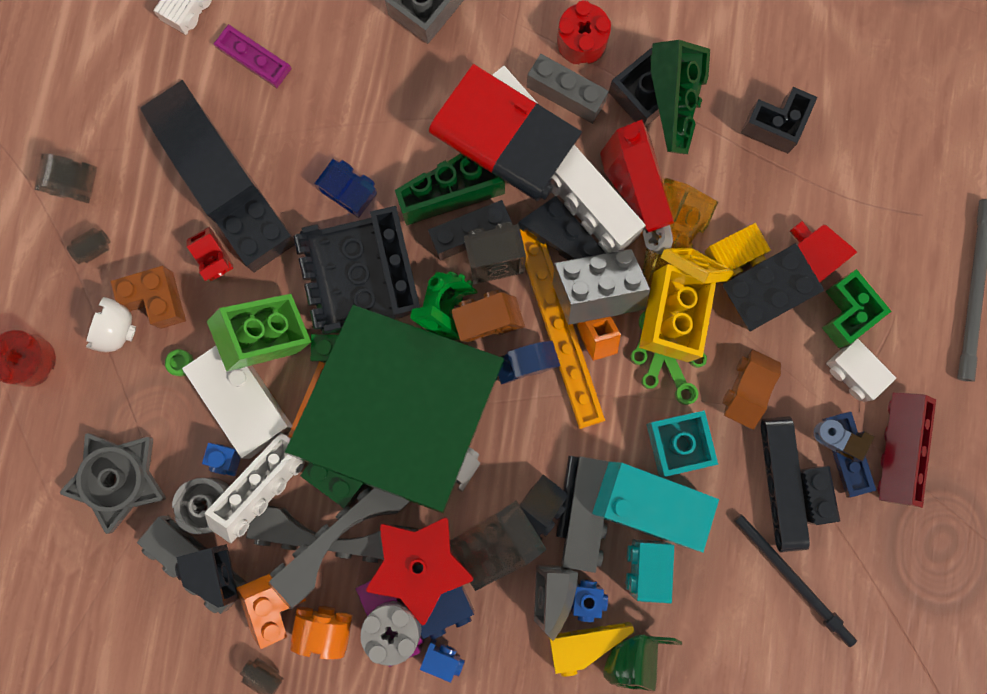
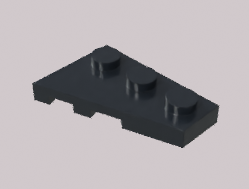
M554 196L531 212L516 225L522 231L526 229L537 237L536 240L543 245L547 243L558 250L559 255L568 261L606 254L557 196Z

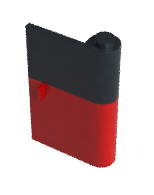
M475 64L470 67L429 127L431 135L537 202L541 198L546 200L554 187L550 184L553 175L582 134V131Z

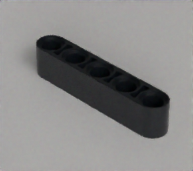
M790 416L762 419L760 425L777 550L780 553L808 550L810 540L793 420Z

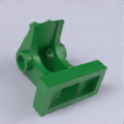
M436 271L434 276L428 281L423 307L412 309L410 319L429 332L451 340H459V334L451 310L462 302L464 296L477 294L478 291L472 287V281H464L465 276L463 274L458 275L451 271L445 274Z

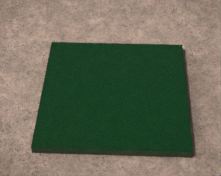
M352 305L285 453L443 514L503 365L504 358Z

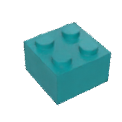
M705 410L646 424L659 477L719 465Z
M632 539V545L627 547V562H631V573H626L625 586L634 599L641 602L672 604L675 545L666 541Z

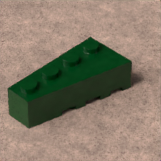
M460 153L449 161L444 160L437 164V168L427 174L422 173L395 189V193L407 226L505 194V181Z

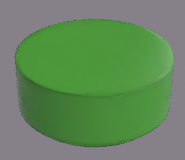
M176 349L167 355L165 367L172 375L186 376L182 368L194 361L189 352Z

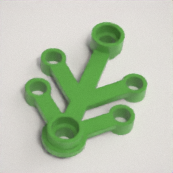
M646 310L642 312L638 320L641 330L643 329ZM640 340L637 348L630 355L631 362L635 365H642L647 360L646 350L639 348ZM636 352L642 353V361L635 360L634 354ZM655 353L648 373L642 377L641 383L643 387L653 389L658 385V375L664 361L677 387L675 391L676 400L682 405L694 403L698 398V389L695 385L686 382L676 359ZM703 353L701 364L695 363L694 360L690 361V364L695 368H700L706 364L707 356ZM647 376L654 378L655 383L653 386L646 384ZM682 390L689 391V399L682 398Z

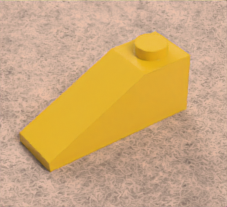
M630 622L562 632L556 636L554 641L549 637L555 674L561 673L562 677L578 674L577 670L585 669L634 632L633 625Z

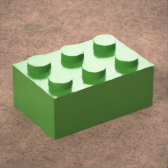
M292 294L219 308L207 320L226 372L297 354L311 343Z

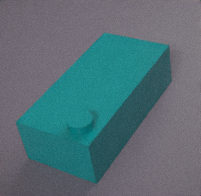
M609 461L592 514L676 545L704 553L719 499L630 465Z

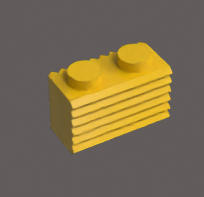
M753 223L710 245L705 250V254L707 257L732 270L734 273L731 278L743 272L741 267L749 263L754 267L767 260L765 255L771 249L757 224Z

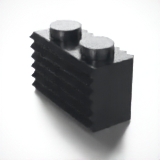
M830 466L800 469L807 524L822 525L840 522Z

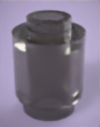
M92 228L73 239L71 244L67 246V250L78 264L88 263L109 250L108 244L111 241L102 229L98 231Z
M256 658L254 662L249 660L240 672V675L243 676L241 683L258 694H275L284 678L279 675L280 672L259 658Z

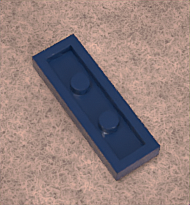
M851 411L822 419V421H838L845 430L855 435L858 433ZM832 450L846 497L851 498L876 491L866 456L863 461L853 462Z

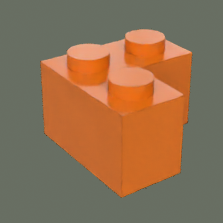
M270 574L236 588L252 637L260 649L287 638L280 612L289 609V607L269 586V581L272 579Z

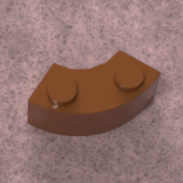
M751 349L747 357L742 356L736 368L739 374L732 390L729 389L726 392L722 404L726 405L725 417L754 430L767 410L771 393L781 376V362Z

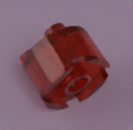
M20 330L2 333L0 335V381L23 387H33L43 383L56 364V355L52 345L38 335Z

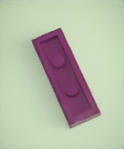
M229 24L213 43L215 48L275 88L279 87L292 69L288 63Z

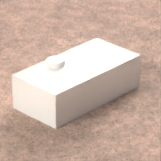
M214 346L182 368L241 458H252L265 449L280 433L285 435L290 432L291 422L252 365L226 372L218 349Z

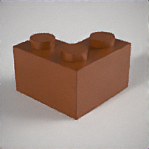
M159 266L110 281L115 301L126 306L130 311L145 307L151 325L162 329L186 322L174 273L166 267Z
M499 290L483 294L484 298L478 301L474 299L462 301L459 303L458 308L451 310L460 341L471 342L492 334L503 335L525 327L517 298L506 292H499Z

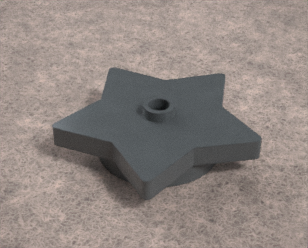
M85 434L83 461L78 472L61 489L60 494L87 504L94 511L106 534L113 533L133 507L166 499L149 471L153 438L144 437L117 445L95 434ZM115 475L117 477L116 483L114 482Z

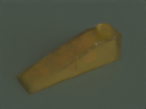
M665 178L663 184L674 219V224L670 225L673 236L671 248H692L694 246L692 241L698 232L703 233L708 227L718 201L688 184ZM646 248L642 273L648 286L651 287L654 272L670 263L660 258L662 254H657Z

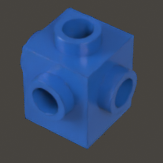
M581 580L580 584L577 583L571 607L573 616H578L577 620L583 622H594V618H602V611H607L608 594H604V589L597 585V581ZM586 598L594 600L592 607L584 606Z

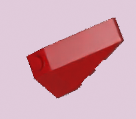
M643 120L617 129L600 152L607 178L635 214L643 221L648 232L674 224L651 137Z

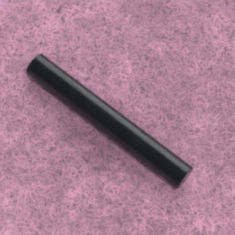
M568 456L563 490L569 496L563 503L566 509L558 519L556 537L566 538L574 482L578 468V457Z

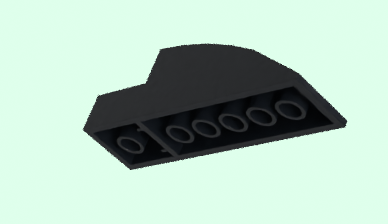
M183 80L140 107L155 136L205 213L217 223L246 267L255 273L295 245L293 236Z

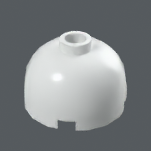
M103 297L99 303L100 306H103L102 312H95L87 336V342L89 343L86 345V348L101 352H112L120 349L126 340L132 341L136 326L132 325V314L126 306L119 304L115 300Z

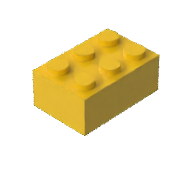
M670 264L656 270L653 274L639 348L685 362L702 358L716 282L703 283Z

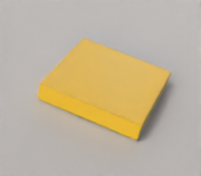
M693 248L664 249L660 257L703 283L730 281L734 273L729 268Z

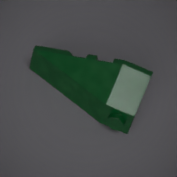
M683 40L652 43L651 75L667 152L685 155L689 152L696 126L693 119L695 109L700 108L702 99L699 97L702 85L707 84L709 77L710 49Z

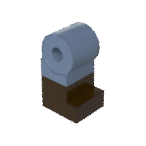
M835 420L822 421L814 428V437L817 442L853 462L864 460L874 440V436L865 431L858 432L855 435L845 430L842 424Z

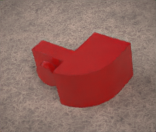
M210 226L186 240V247L199 264V273L205 281L208 279L213 281L234 268Z

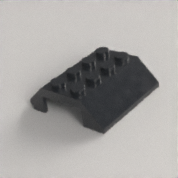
M396 206L371 211V218L321 229L318 224L303 227L300 234L293 236L297 255L305 254V257L298 259L302 279L311 280V283L304 284L308 306L317 307V309L310 310L313 328L321 329L322 334L340 333L352 305L395 320L411 314L414 308H420Z

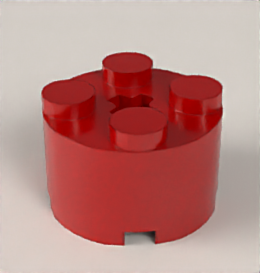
M585 0L569 7L562 14L559 21L557 43L560 54L570 63L578 65L580 63L591 64L599 60L606 50L611 31V21L607 14L600 7Z

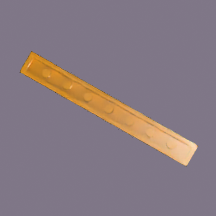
M519 228L513 229L549 340L554 343L560 363L559 370L578 427L582 429L604 422L605 418L573 324L568 325L552 284L554 266L546 243L543 245L537 241V237L526 229L524 231Z

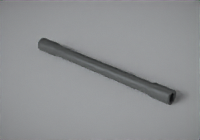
M987 199L979 200L977 234L963 349L957 377L958 380L967 382L975 381L978 360L977 348L987 273Z

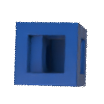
M208 443L202 464L209 466L208 470L210 472L236 476L241 457L233 447Z
M433 639L430 642L420 670L451 683L454 675L460 676L465 660L460 659V655L456 654L457 650L444 644L441 647L435 646L437 640Z

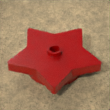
M447 517L442 518L416 532L388 524L380 526L384 561L367 586L366 592L400 598L419 623L425 625L441 594L470 583L474 578L451 553L449 519ZM419 562L423 565L421 573L413 571L414 563Z

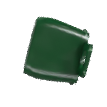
M634 636L612 648L603 669V676L611 685H616L617 687L654 692L656 691L658 644L682 645V641L670 637Z

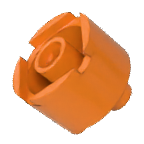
M319 606L318 611H313V609L308 607H297L290 650L306 657H310L311 653L320 654V659H340L345 657L353 616L347 613L335 614V608Z

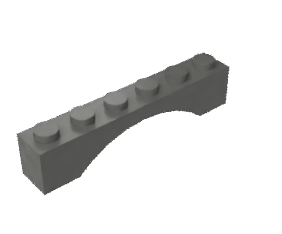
M369 487L366 488L357 497L359 502L354 507L350 508L347 505L335 516L338 519L336 523L331 527L327 524L324 525L314 535L316 540L310 546L304 543L292 554L295 558L287 566L284 563L280 564L270 573L272 579L269 581V586L292 610L314 590L317 572L322 559L331 545L343 533L367 519L382 515L398 514L411 501L376 488L373 490Z
M268 505L263 514L256 516L249 523L246 538L255 539V545L270 546L271 542L281 543L282 549L297 550L298 546H302L304 543L310 546L316 540L314 535L317 532L297 521L286 508ZM391 524L392 526L412 530L415 532L418 531V528ZM381 531L364 537L338 538L328 551L335 552V557L351 559L352 555L363 556L362 561L378 563L379 559H384Z

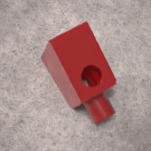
M801 221L790 230L791 234L799 242L798 247L819 282L857 253L851 245L825 224L812 233L806 224Z

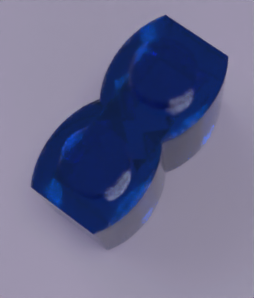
M332 159L314 185L326 197L359 218L377 194L374 187L375 183L366 175L360 177L354 174V168L344 160L338 162Z

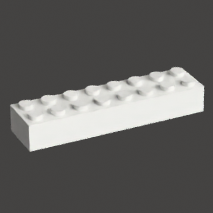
M505 66L493 74L497 79L536 102ZM574 145L552 177L550 184L554 187L551 192L555 196L559 195L565 201L564 206L573 216L576 214L581 219V225L590 235L594 234L599 240L598 244L606 254L623 251L638 239L646 225Z

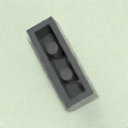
M541 53L527 75V88L592 124L605 105L609 93L603 87Z

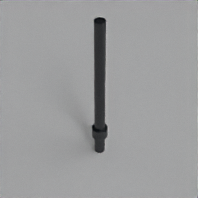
M742 514L736 517L734 522L824 620L823 624L830 632H835L848 647L854 646L857 642L856 638L843 625L844 621L836 612L832 613Z

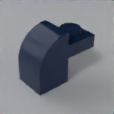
M553 341L527 345L500 356L504 358V362L498 376L502 385L559 367L560 363Z

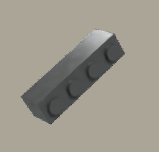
M578 457V468L569 515L570 519L561 560V566L564 568L596 573L597 566L601 567L603 550H599L601 539L606 538L608 523L604 522V518L593 515L592 512L609 461Z
M168 515L159 516L137 542L143 548L141 550L142 553L149 559H156L163 565V571L173 578L177 577L175 572V565L178 563L176 557L207 549ZM233 571L236 587L247 583ZM184 587V589L187 592H189L192 595H196L195 593L191 592L190 590ZM204 600V605L213 613L218 612L220 614L228 611L235 603L234 601L218 608Z

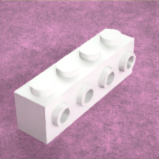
M280 433L204 513L210 530L229 543H232L237 537L245 534L249 523L256 516L264 513L269 501L275 495L283 492L289 479L301 472L305 461L285 453L291 438Z

